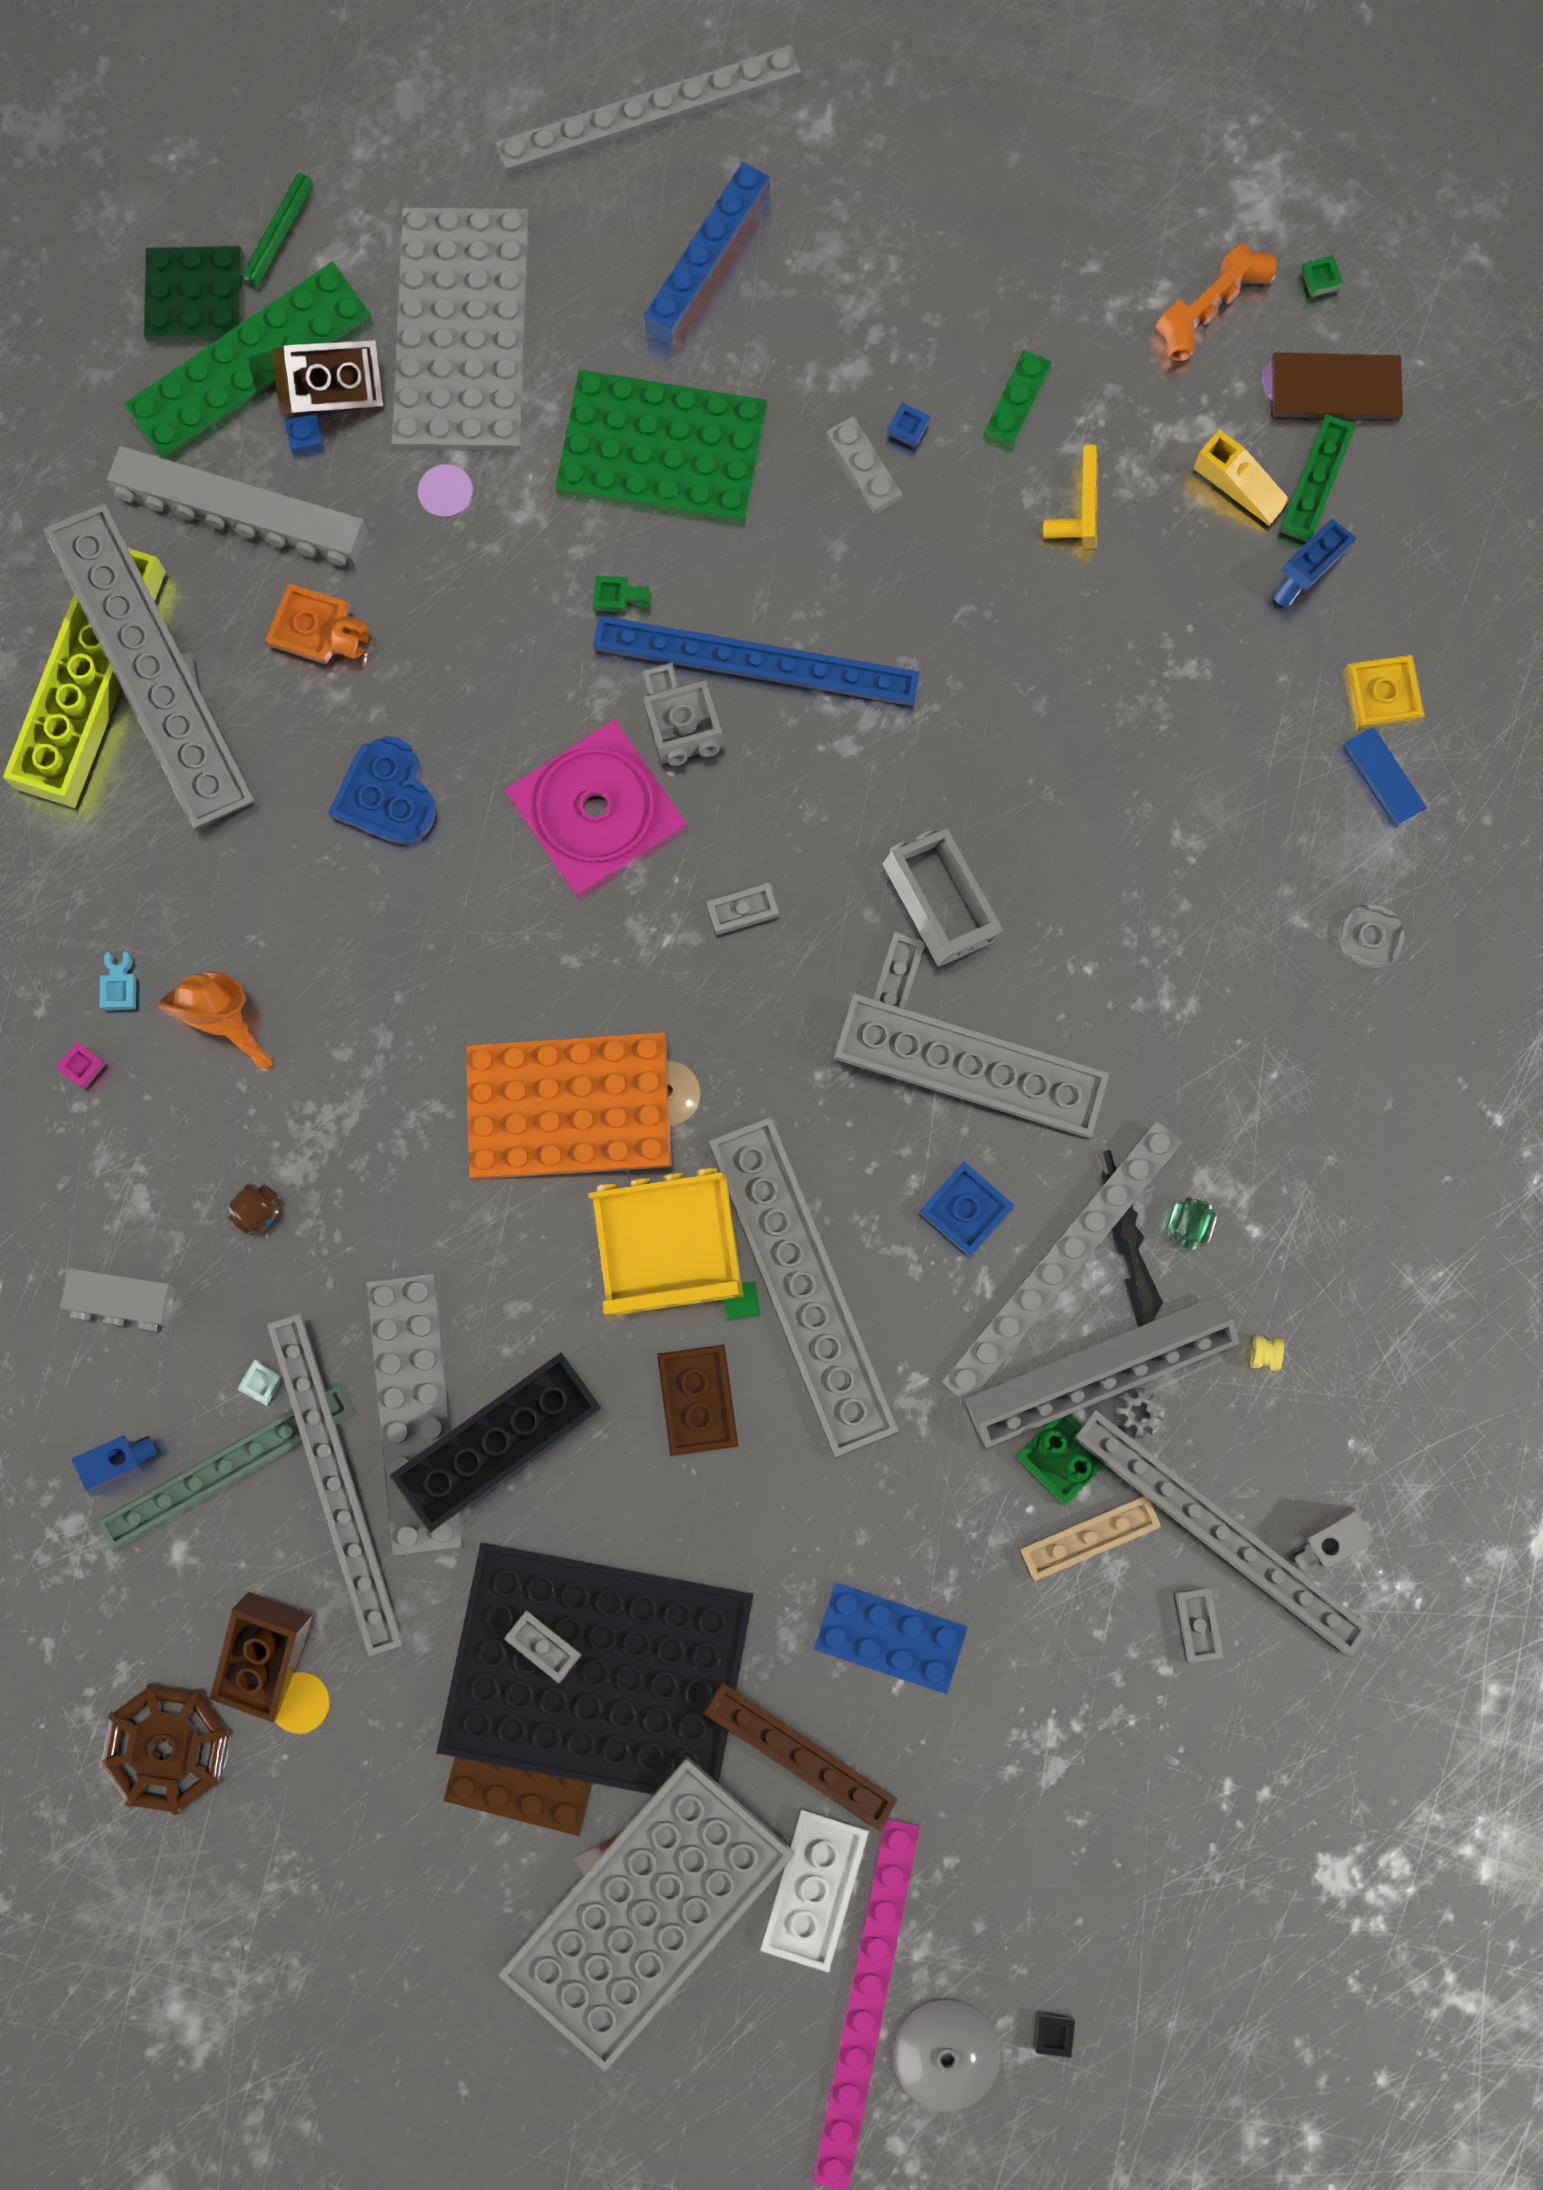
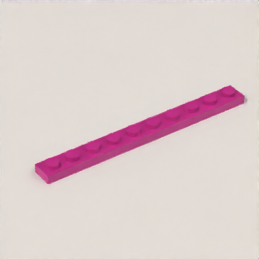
M887 1818L883 1825L813 2184L839 2190H849L920 1825Z

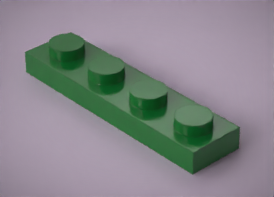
M1328 414L1325 415L1279 532L1306 542L1313 537L1354 433L1355 424Z

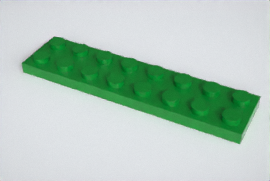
M332 261L129 399L123 406L159 456L165 459L276 383L271 349L286 345L334 343L371 318V313Z

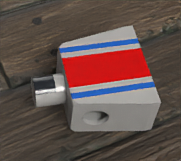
M1351 1507L1307 1534L1306 1538L1310 1544L1292 1555L1303 1572L1320 1562L1323 1563L1326 1569H1329L1376 1541L1357 1511ZM1328 1538L1335 1539V1548L1330 1551L1322 1549L1323 1541Z

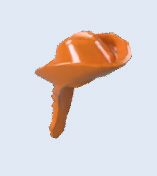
M207 971L187 977L180 981L176 988L164 996L157 1005L163 1012L182 1020L187 1025L213 1035L227 1036L242 1052L248 1054L258 1067L268 1069L272 1066L273 1063L270 1055L262 1050L254 1040L253 1035L249 1033L247 1024L242 1020L240 1010L246 1001L242 986L228 974Z

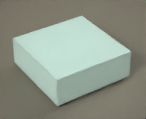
M254 1359L237 1389L262 1404L269 1406L284 1380L281 1373Z

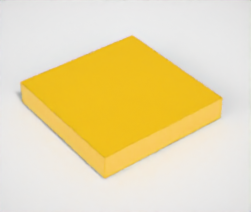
M1413 655L1350 663L1347 665L1346 671L1358 729L1418 721L1425 717Z

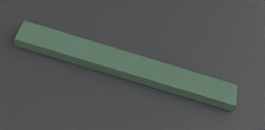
M337 1383L325 1390L336 1425L356 1414L341 1383ZM293 1409L97 1520L96 1522L111 1551L119 1550L302 1445L303 1442Z

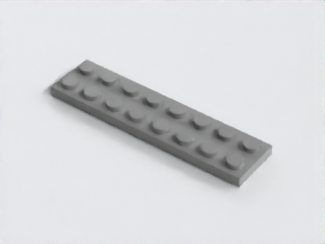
M855 993L851 997L833 1057L835 1060L1089 1139L1094 1132L1110 1073Z
M428 1274L366 1282L393 1556L463 1548L460 1513L429 1534L389 1478L390 1474L451 1431L436 1275Z

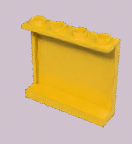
M717 1168L698 1170L697 1176L684 1178L683 1173L669 1174L663 1176L664 1181L651 1183L649 1178L630 1181V1187L618 1188L617 1184H605L597 1186L598 1192L588 1193L589 1198L593 1200L601 1257L606 1301H602L604 1315L617 1316L743 1297L728 1181L724 1173H717Z

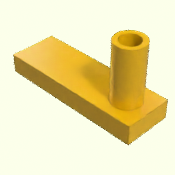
M1096 444L1083 445L1082 518L1044 519V539L1082 538L1083 549H1097L1098 453Z

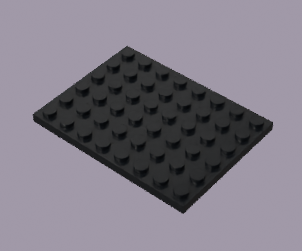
M480 1542L436 1753L652 1795L659 1790L688 1756L719 1784L728 1731L702 1713L721 1683L736 1691L753 1594ZM525 1611H528L582 1655L560 1684L504 1639Z

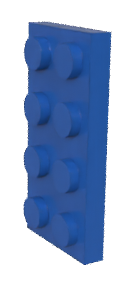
M835 1582L814 1650L947 1694L968 1626Z

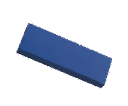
M1374 726L1344 744L1350 757L1397 827L1427 809V806Z

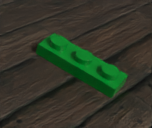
M1023 349L984 431V437L1013 449L1051 369L1052 361Z

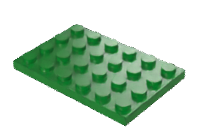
M579 369L555 491L560 494L745 524L767 410V400Z

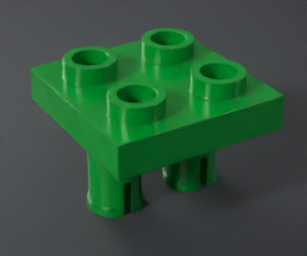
M1071 1414L1047 1423L1015 1456L1064 1506L1105 1466L1102 1461L1073 1439L1082 1424Z

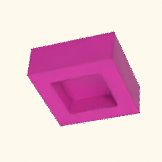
M76 1042L56 1068L85 1090L106 1064L79 1042Z

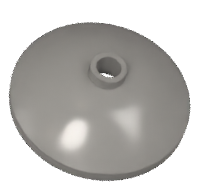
M936 1999L919 2005L904 2018L894 2038L892 2058L900 2085L914 2101L931 2110L954 2112L974 2105L989 2091L998 2072L1000 2053L992 2026L977 2009L959 2000ZM946 2053L954 2056V2061L949 2066L941 2063V2057Z

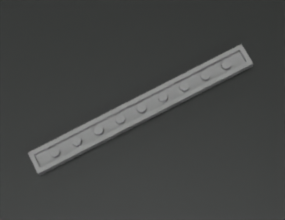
M789 45L496 141V147L506 175L799 80L801 79V70L792 47Z
M1158 1121L1155 1122L941 1382L965 1403L966 1398L978 1393L1182 1145L1183 1141Z
M299 1313L267 1324L268 1331L368 1657L403 1645L302 1314Z
M1097 1410L1090 1414L1073 1437L1076 1442L1347 1657L1354 1655L1372 1629Z

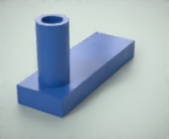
M1332 518L1285 563L1281 571L1287 577L1274 594L1276 602L1285 607L1290 606L1302 588L1305 590L1310 588L1352 547L1357 538Z

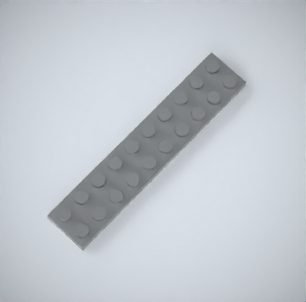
M104 503L43 528V532L193 830L253 804L254 799L106 504Z
M772 1117L710 1140L709 1145L720 1172L727 1176L729 1195L834 1457H839L898 1433L899 1430Z

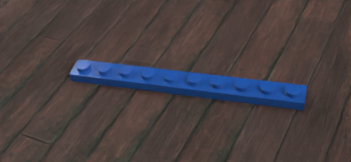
M601 615L598 618L593 642V649L595 651L673 663L675 665L914 706L920 671Z

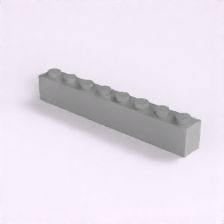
M119 446L106 479L114 495L124 501L132 502L133 499L142 501L146 506L157 511H162L165 508L174 511L181 518L193 520V517L198 518L216 529H223V527L231 528L246 538H253L254 536L264 538L266 542L276 547L283 548L284 545L296 548L299 553L309 557H314L317 554L326 557L329 562L339 566H344L345 563L356 566L368 533L362 518L123 446Z
M1218 1295L966 1398L965 1401L972 1422L985 1447L989 1448L1240 1344L1235 1322Z

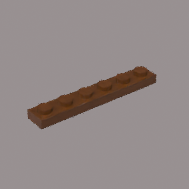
M724 1683L719 1685L702 1713L876 1830H881L898 1801L897 1798Z

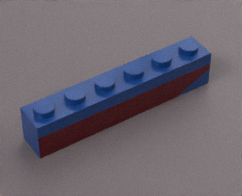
M742 161L646 310L644 318L647 333L674 347L770 197L769 175Z

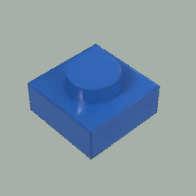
M902 402L887 429V435L916 448L930 422L931 416Z
M316 414L285 420L290 450L293 455L324 448Z

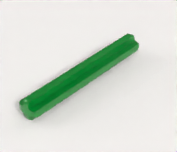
M299 172L294 177L242 272L246 282L257 285L262 279L313 185L308 175Z

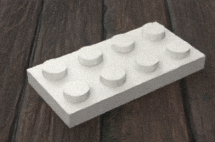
M801 1809L790 1846L795 1853L784 1867L760 1951L829 1972L869 1830Z

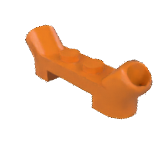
M1244 242L1239 243L1223 259L1219 271L1222 277L1189 307L1181 299H1178L1156 323L1155 329L1166 338L1167 356L1175 361H1185L1192 357L1195 353V328L1201 323L1207 324L1216 315L1217 308L1223 302L1228 304L1237 296L1241 285L1270 284L1276 275V256L1272 252H1254Z

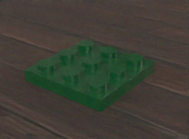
M241 246L146 248L144 338L146 342L217 340L242 323L243 251Z

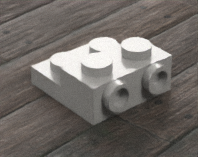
M706 680L643 697L662 764L669 762L670 765L678 766L685 763L690 756L701 754L703 757H711L716 755L720 748L725 747L722 729Z

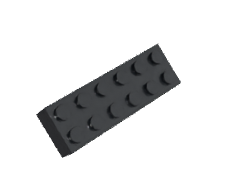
M560 1352L389 1475V1478L427 1532L431 1534L599 1412L601 1406L562 1352Z

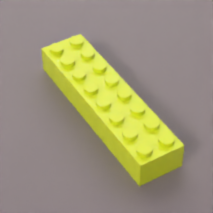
M128 548L155 602L166 571L156 556ZM75 594L67 610L3 775V778L16 790L73 808L77 805L122 688Z

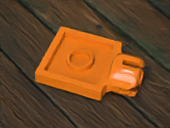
M288 583L265 638V643L269 647L327 665L330 657L335 654L353 659L359 658L365 649L358 647V642L368 643L369 627L365 621L348 616L351 607L348 601Z

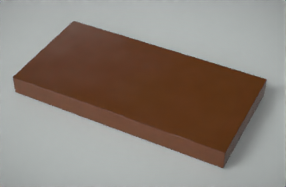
M1274 352L1272 355L1273 417L1324 418L1328 414L1340 419L1400 420L1403 416L1401 355Z

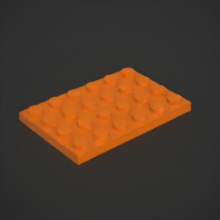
M665 1032L466 1046L469 1178L472 1180L672 1167L667 1039Z

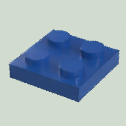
M963 1161L923 1206L919 1214L966 1255L971 1257L1015 1205Z

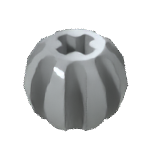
M1134 1387V1399L1124 1391L1118 1397V1400L1123 1403L1124 1408L1113 1407V1417L1121 1416L1123 1418V1423L1117 1427L1124 1433L1128 1427H1131L1133 1429V1439L1144 1438L1143 1428L1147 1429L1150 1435L1153 1436L1160 1429L1154 1423V1418L1164 1420V1410H1156L1154 1408V1404L1160 1401V1399L1154 1392L1149 1399H1146L1144 1397L1145 1388ZM1141 1405L1143 1407L1142 1413L1146 1415V1418L1135 1421V1413L1131 1409Z

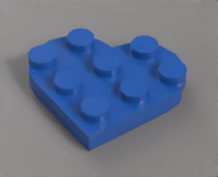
M383 736L382 739H375L369 744L366 742L356 753L328 814L332 818L387 841L399 844H416L428 833L434 824L436 803L426 786L418 782L420 763L410 745L400 738Z

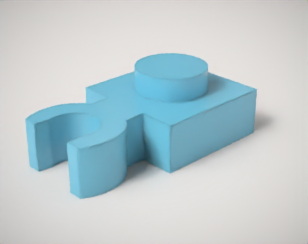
M127 951L123 952V961L118 965H114L113 954L106 952L104 963L109 969V975H100V1009L103 1011L136 1009V976L134 974H127V971L132 966L131 955Z

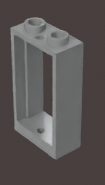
M948 828L939 832L931 829L917 837L915 842L908 844L907 841H902L889 849L890 854L882 864L938 967L992 944L1004 932ZM934 847L938 850L979 928L952 940H948L905 861Z

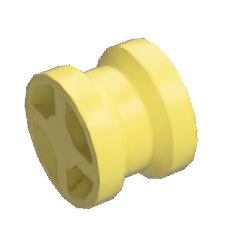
M1255 1334L1250 1352L1251 1368L1259 1369L1261 1366H1266L1271 1371L1279 1372L1284 1356V1339L1282 1337H1275L1272 1340L1265 1339L1263 1335Z

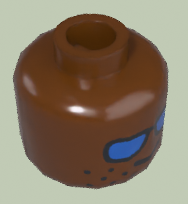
M247 1184L229 1203L231 1214L228 1218L238 1229L246 1234L251 1232L262 1233L279 1214V1206L275 1202L278 1195L266 1184H262L260 1187L254 1184Z

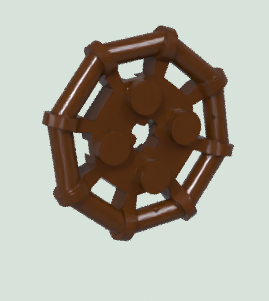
M155 1682L146 1685V1689L115 1712L111 1711L107 1716L109 1725L102 1761L99 1762L100 1769L103 1768L112 1780L126 1801L125 1806L128 1808L141 1807L172 1812L173 1815L182 1814V1809L213 1786L218 1787L222 1779L219 1776L226 1737L230 1736L229 1730L223 1727L203 1698L204 1693L199 1689L190 1691L157 1686ZM161 1701L184 1704L180 1714L161 1711ZM148 1705L151 1714L137 1725L129 1720L131 1716ZM194 1710L209 1732L199 1735L196 1726L189 1721L188 1717ZM123 1730L129 1733L126 1754L117 1756ZM163 1739H167L168 1745L172 1746V1753H168L165 1759L160 1758L159 1751H155V1745L161 1744ZM211 1742L207 1768L197 1765L201 1743ZM128 1763L130 1767H133L139 1779L134 1786L119 1765ZM190 1773L199 1778L198 1781L182 1793H179L176 1783L186 1778ZM147 1784L165 1786L166 1796L146 1794L144 1790Z

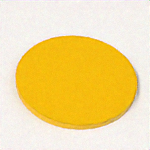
M295 1672L275 1721L277 1725L288 1732L299 1734L317 1728L326 1718L330 1706L329 1692L325 1684L313 1674Z

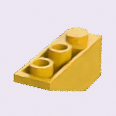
M1219 429L1199 452L1193 469L1270 526L1290 503V499L1251 454Z

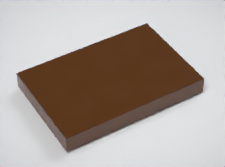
M725 1344L658 1353L657 1358L670 1456L739 1447Z

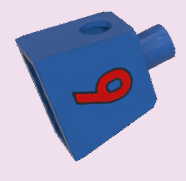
M149 1435L131 1444L125 1436H121L75 1456L71 1460L84 1489L91 1497H94L140 1474L142 1469L139 1462L156 1455L157 1452ZM119 1455H124V1463L114 1466V1459Z

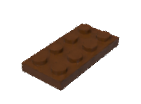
M454 1757L443 1801L580 1836L593 1783Z

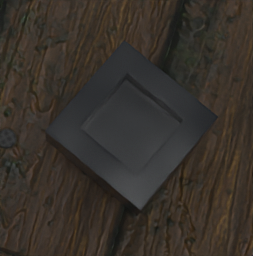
M1038 2014L1035 2053L1072 2058L1074 2018Z

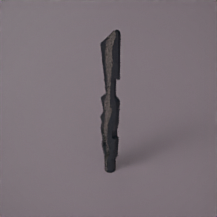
M1111 1150L1098 1153L1102 1167V1187L1117 1170ZM1132 1204L1112 1230L1117 1252L1125 1255L1131 1278L1124 1280L1137 1326L1140 1327L1154 1320L1163 1301L1138 1250L1145 1237L1135 1225L1138 1212L1133 1210Z

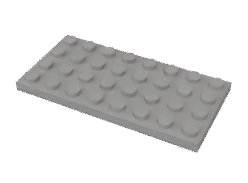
M403 207L392 424L393 449L521 451L529 209Z
M687 1756L501 1969L498 1976L606 2072L785 1867L795 1852Z

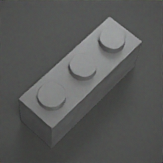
M68 1268L60 1309L69 1311V1318L90 1321L91 1315L104 1317L103 1323L123 1326L125 1320L137 1322V1329L157 1332L158 1326H169L176 1287L167 1283Z

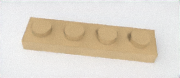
M1142 1496L1020 1549V1552L1032 1580L1035 1582L1162 1526L1151 1501L1146 1496Z

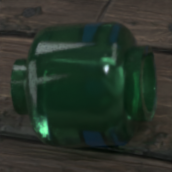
M1186 1197L1185 1201L1176 1203L1168 1228L1172 1235L1178 1237L1176 1244L1196 1249L1198 1243L1207 1244L1211 1241L1218 1219L1217 1213L1211 1210L1213 1204Z

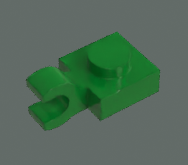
M596 575L593 609L594 611L626 613L627 603L637 607L649 608L652 596L649 593L650 588L645 586L629 587L628 577Z

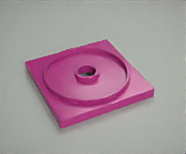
M615 719L505 789L506 794L577 898L687 828V823ZM601 796L607 800V809L602 815L591 816L584 811L583 805L589 797Z

